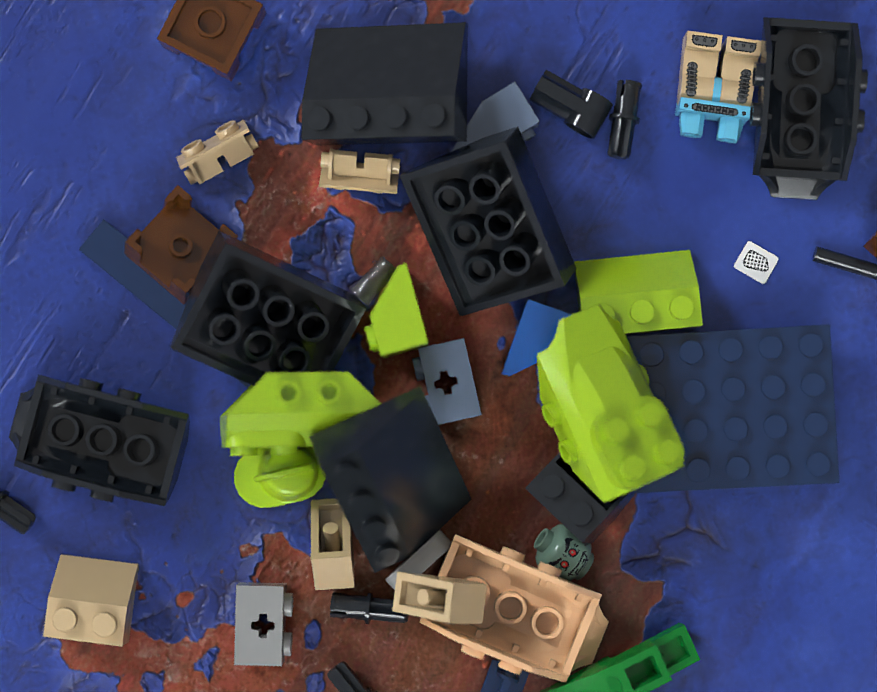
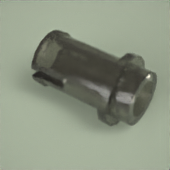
M381 256L377 261L373 259L372 263L374 265L350 288L367 306L371 304V301L389 283L397 269L384 256Z

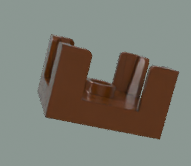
M176 0L157 40L162 47L178 55L182 53L210 67L214 73L232 82L240 66L238 57L253 28L259 29L266 15V10L263 4L256 0Z
M177 185L165 198L164 208L141 232L140 229H136L125 241L124 254L181 303L185 304L191 293L200 266L217 233L221 231L236 239L238 235L224 224L221 225L220 230L217 229L191 207L193 198Z

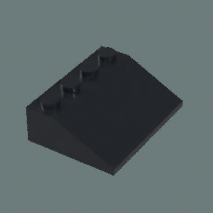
M461 22L316 29L302 99V140L317 146L467 142L468 24Z
M518 126L481 138L400 175L460 317L563 287L577 269Z
M219 231L200 266L170 348L253 386L266 373L333 372L366 311V307L356 295Z
M421 386L309 436L319 465L375 573L411 557L472 499Z

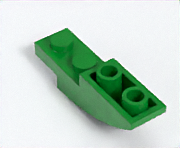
M678 623L613 658L606 656L570 675L566 683L559 681L540 692H650L671 681V675L699 661L700 658L685 624Z

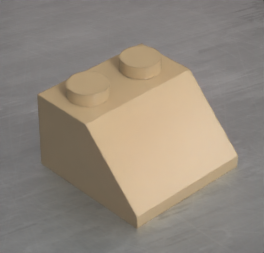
M61 554L48 596L43 637L123 646L128 643L139 564Z

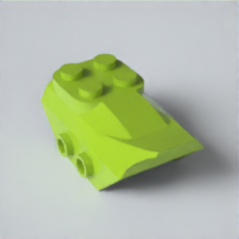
M600 304L559 320L557 332L550 346L537 354L539 391L543 404V417L546 423L554 428L559 439L558 448L561 457L567 464H570L573 472L603 502H607L684 467V449L665 406L659 399L653 396L648 385V374L645 368L638 363L619 320H615L608 315Z
M349 372L266 373L255 386L250 385L220 416L222 448H230V456L258 455V448H270V455H297L298 447L312 446L309 436L381 403Z

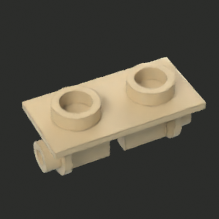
M235 120L229 121L217 128L215 131L216 135L204 142L201 139L195 140L182 148V154L176 158L181 170L187 166L190 167L184 171V174L191 185L196 182L202 184L223 172L217 160L222 155H224L230 167L254 155L253 150L259 146L252 133L246 137L244 136L250 132L244 120L238 123Z
M330 148L329 152H322L319 187L397 194L400 159L393 158V154L365 153L364 163H357V152Z

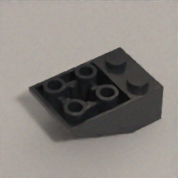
M559 452L525 489L587 546L590 543L592 544L616 519L641 487L603 502L573 472L570 464L563 460Z

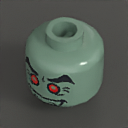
M558 524L551 530L545 528L540 532L534 543V548L537 550L535 557L537 566H539L541 561L562 570L560 577L568 581L573 579L580 580L584 577L594 561V554L591 553V543L585 546L563 524Z

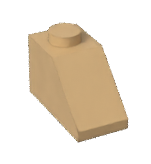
M337 499L311 500V563L315 590L354 588L352 528Z
M397 572L393 611L444 623L482 624L487 584L460 578Z

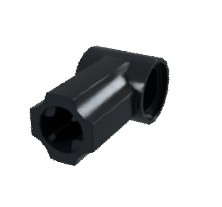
M545 70L529 99L531 102L560 117L569 128L589 139H595L613 107V104L602 95L587 88L581 90L548 70Z

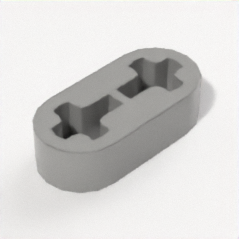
M439 530L411 557L405 559L386 577V582L395 590L397 572L422 574L450 548L451 541Z

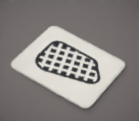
M748 241L735 262L734 268L764 284L779 259L772 253Z

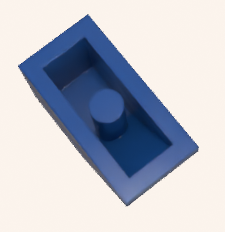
M528 299L501 375L509 377L536 364L537 354L546 350L553 341L559 320L572 314Z

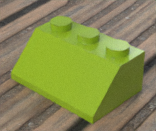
M690 250L574 262L577 268L574 273L578 312L600 304L608 315L615 320H619L625 335L703 326L699 285Z
M407 264L398 265L370 314L372 325L365 327L370 349L373 352L379 351L383 358L429 346Z

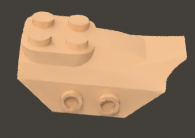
M455 534L437 576L460 578L487 584L483 623L451 624L421 617V624L463 644L462 652L482 660L485 654L500 660L498 663L499 667L518 675L524 669L528 672L566 683L572 671L593 663L609 623L599 605L602 594L561 578L562 570L540 561L537 568L523 562L525 555L503 546L500 553Z

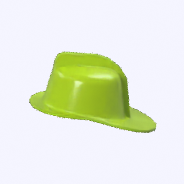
M313 446L298 447L297 455H270V448H258V455L242 456L234 470V485L238 494L248 504L258 508H272L306 500L314 496L323 487L326 479Z

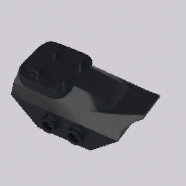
M763 17L760 63H754L752 76L753 86L759 87L758 102H752L750 108V126H756L752 175L761 177L771 197L817 200L820 194L834 182L847 181L857 141V133H862L864 129L865 111L864 109H859L860 93L866 92L868 83L867 69H862L863 57L858 23Z
M38 374L35 387L27 392L20 393L9 434V439L17 450L15 467L53 479L52 487L70 492H75L76 486L90 489V497L113 502L114 496L161 506L166 505L177 482L186 450L190 425L189 414L141 402V393L118 388L116 395L102 391L103 383L80 378L77 385Z

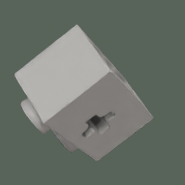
M239 582L236 585L234 665L282 666L285 662V656L292 655V632H285L286 617H292L293 593H286V583ZM262 614H267V620L274 622L275 625L270 627L267 634H262V628L255 626V622L261 618Z

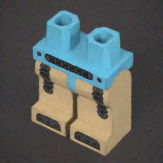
M695 31L686 32L682 43L675 115L680 116V136L701 138L704 120L718 121L717 141L737 143L743 125L750 119V108L754 92L752 84L753 67L760 57L762 41L727 36L722 44L723 35ZM721 51L718 77H716L718 58Z

